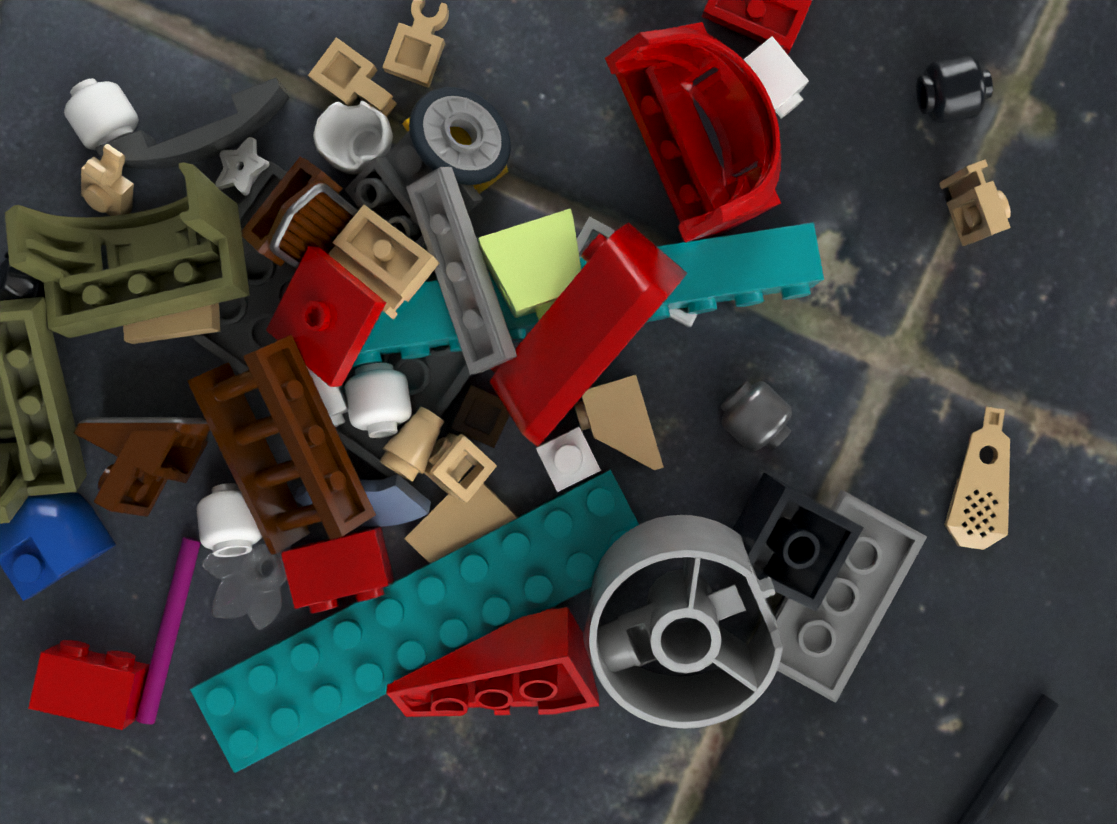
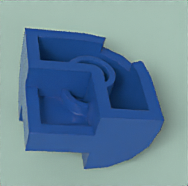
M68 492L28 496L10 523L0 524V566L23 601L32 598L67 574L77 571L116 546L92 506L79 493Z

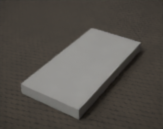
M843 490L839 492L831 509L864 528L817 612L784 595L773 612L783 644V652L777 671L835 703L927 538L922 533Z

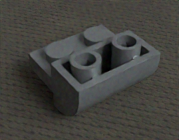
M408 131L385 157L374 158L345 190L359 209L366 205L428 252L406 187L431 173L432 170L419 157L413 146L410 131ZM458 183L469 214L483 198L473 185Z

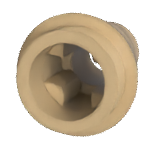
M420 406L416 414H413L398 433L382 448L385 453L380 462L398 475L413 482L418 473H424L441 431L440 429L445 421L433 412Z

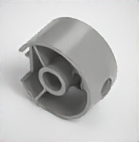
M672 515L655 518L632 528L617 539L606 551L596 568L592 580L590 606L583 632V640L588 657L601 684L608 694L628 712L645 721L665 727L684 729L706 727L726 721L743 712L768 688L777 672L783 652V644L772 606L768 604L766 599L776 593L772 579L770 577L761 580L757 578L746 553L742 536L717 521L693 515ZM684 557L683 570L666 572L655 580L649 589L647 605L619 615L616 620L601 624L600 617L608 599L629 576L650 564ZM701 558L726 565L742 574L743 577H746L762 614L759 627L748 645L718 623L722 619L746 611L738 588L733 584L712 593V588L705 578L698 575ZM685 617H687V618H693V619H691L690 621H685V622H676V621H674V620H676V619L685 618ZM658 660L661 665L669 670L685 674L701 671L712 664V662L719 668L703 674L680 677L657 674L639 666Z

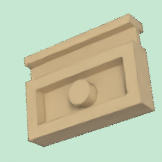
M986 159L964 167L939 183L941 189L948 187L952 196V200L947 202V206L962 246L1011 228L1008 222L1011 212L1006 196L1002 191H997L994 181L986 183L982 170L988 167Z
M366 205L360 208L332 242L335 247L329 253L333 259L387 302L382 311L393 320L398 315L396 310L403 301L406 300L408 302L440 264L433 255Z

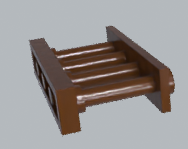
M292 335L243 356L249 370L235 375L229 362L187 380L271 555L279 553L310 534L307 525L322 521L329 538L334 539L344 536L376 516ZM256 388L259 389L271 414L256 420L244 393ZM277 433H280L292 458L277 464L265 439ZM301 477L313 503L298 508L286 482Z

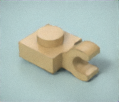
M337 37L308 74L315 84L344 105L351 106L359 97L386 117L397 105L392 100L393 96L388 91L371 80L378 71L375 65Z
M109 144L103 147L101 160L93 157L81 168V196L84 197L90 207L100 213H107L110 216L129 214L132 211L134 183L122 176L125 156Z

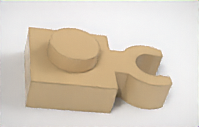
M413 0L411 5V13L414 18L413 25L410 27L398 23L382 68L386 73L429 88L445 46L444 39L435 36L434 33L446 25L449 18V10L447 4L441 3L438 13L434 17L428 18L422 15L426 1Z

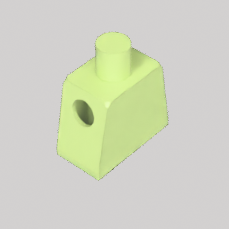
M571 208L478 238V244L485 264L515 318L536 312L538 320H540L581 271Z

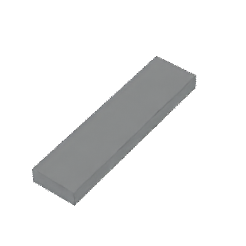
M439 167L408 185L406 189L427 250L440 263L434 271L469 373L472 375L484 372L516 358L517 354L452 167Z

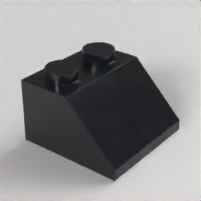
M763 473L732 530L742 536L746 553L759 580L770 577L775 592L817 612L864 527L801 491Z

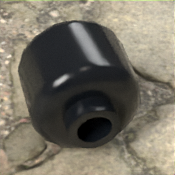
M972 56L932 62L927 66L924 76H919L917 79L916 93L919 108L923 114H929L936 123L975 118L983 110L985 100L992 96V76L988 69L982 70L979 62Z

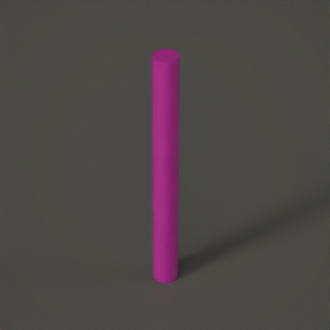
M183 537L136 717V721L139 723L155 724L201 545L200 540L196 538Z

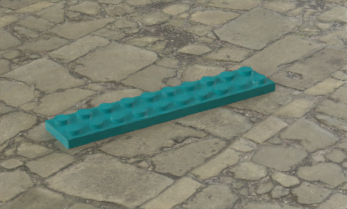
M608 469L518 516L513 521L392 582L389 586L383 587L385 595L366 601H356L195 685L190 691L233 772L236 773L387 694L388 684L522 616L541 613L590 588L596 568L606 551L624 533L638 526L639 523L612 471Z

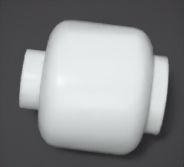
M91 78L78 83L71 89L70 94L72 97L66 103L64 114L86 148L96 150L97 146L134 133L139 119L119 85L109 81L97 82Z
M389 363L363 365L355 370V375L346 382L345 393L350 423L357 429L367 430L370 438L393 436L398 433L397 426L404 424L410 419L412 409L407 378L403 373L393 370V365Z
M226 483L214 486L212 494L202 498L197 504L200 542L205 548L213 550L215 556L234 557L247 554L252 551V545L261 539L262 535L237 484Z

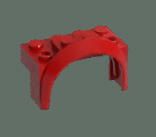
M703 22L662 30L639 32L605 57L611 74H616L680 224L678 228L685 243L716 238L781 204L775 190L781 171L780 132L771 99L753 69L732 49L709 35ZM715 67L719 69L711 76L707 77L697 85L693 86L694 80L702 74H704L705 72H707L708 70H710L711 68ZM693 97L706 113L716 132L722 150L724 168L720 165L719 159L712 147L694 105ZM755 164H757V166H756L755 168H753V169L747 171L746 173L740 175L739 177L736 178V177L733 176V175L739 174V173L745 171L746 169H748V168L754 166Z

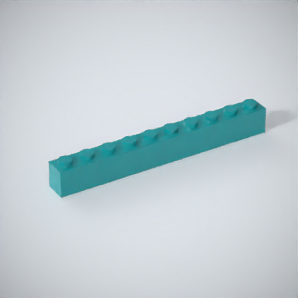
M814 223L657 246L688 274L647 322L670 317L669 310L688 307L689 314H701L717 310L716 303L735 300L736 307H745L763 303V295L781 293L782 300L810 295V288L824 280ZM580 258L581 269L587 263L583 258ZM488 272L513 343L521 342L527 336L526 333L530 332L539 321L537 314L534 312L515 318L492 275ZM438 280L424 282L408 302L404 300L396 310L398 315L394 320L383 311L381 312L353 367L382 363L381 355L401 352L402 359L421 358L431 355L430 348L449 345L451 352L462 351Z

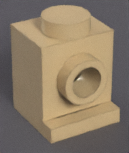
M449 433L446 438L443 437L436 441L424 474L443 491L467 503L497 465L466 436L462 434L457 436ZM472 465H474L475 467L473 468V470L468 474L464 481L461 484H459L458 482L463 478V476L472 467Z

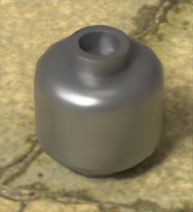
M745 381L720 407L725 412L721 420L722 426L748 451H757L765 445L772 451L791 433V430L786 426L792 415L791 407L765 382L759 381L751 385L748 381Z

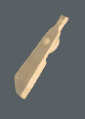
M986 407L983 428L971 433L961 472L956 481L944 524L957 546L984 550L1008 535L1010 438L1002 432L1005 409ZM984 446H989L994 454L992 461L988 464L983 463L979 457V452Z

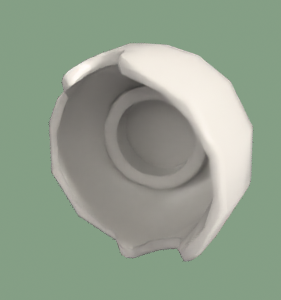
M360 101L359 105L347 106L340 102H335L317 119L313 138L317 152L331 166L346 174L356 175L360 174L374 158L385 157L390 152L393 133L388 118L368 103Z

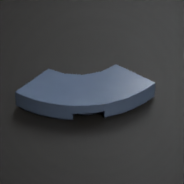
M396 474L383 480L360 479L376 516L360 526L384 527L399 525L429 514L431 501L400 475ZM303 484L297 489L294 500L306 506L313 502Z

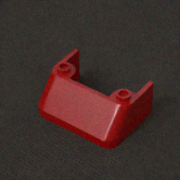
M629 222L615 231L608 239L600 233L589 244L580 256L587 262L586 265L515 349L517 357L490 368L495 373L489 381L522 435L537 448L688 274Z

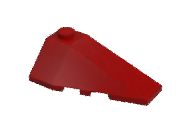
M568 607L546 609L541 613L522 616L388 684L386 691L387 695L406 717L463 716L467 713L468 708L476 707L494 710V715H510V707L538 706V715H548L599 706V696L590 659L585 648L583 632Z

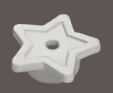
M248 137L237 150H222L220 152L223 170L215 184L220 190L235 186L244 196L250 193L251 187L257 178L270 165L269 161L257 155L256 139Z

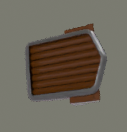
M300 156L242 229L241 236L259 253L280 267L284 262H287L297 269L308 246L320 247L329 254L335 247L332 242L358 210L339 195L343 189L318 167Z
M90 417L78 423L73 433L117 456L115 463L107 467L99 479V492L94 503L112 512L148 517L168 479L187 483L208 444V441L205 439L210 428L205 418Z

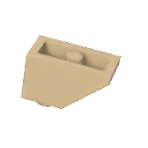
M636 375L590 388L581 397L582 401L574 405L582 431L591 428L595 439L653 470L664 468Z

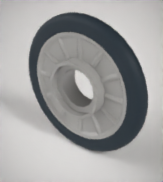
M446 87L428 92L413 107L409 121L410 137L419 157L432 171L439 167H452L457 183L477 185L494 179L504 170L511 152L509 131L501 115L485 99L465 89ZM455 126L464 129L470 135L472 144L463 145L458 143L452 137L450 127Z

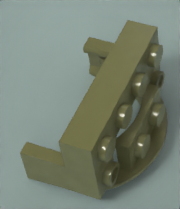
M182 162L178 165L180 171L185 176L187 196L171 204L151 210L106 217H65L46 214L21 205H14L5 212L9 265L44 282L48 329L67 338H74L250 296L238 204L219 190L193 164ZM102 245H106L109 269L103 270Z
M44 297L0 301V439L16 437L17 441L16 443L0 444V524L10 523L28 496L77 492L87 476L79 439L73 433L76 427L53 331L48 329Z

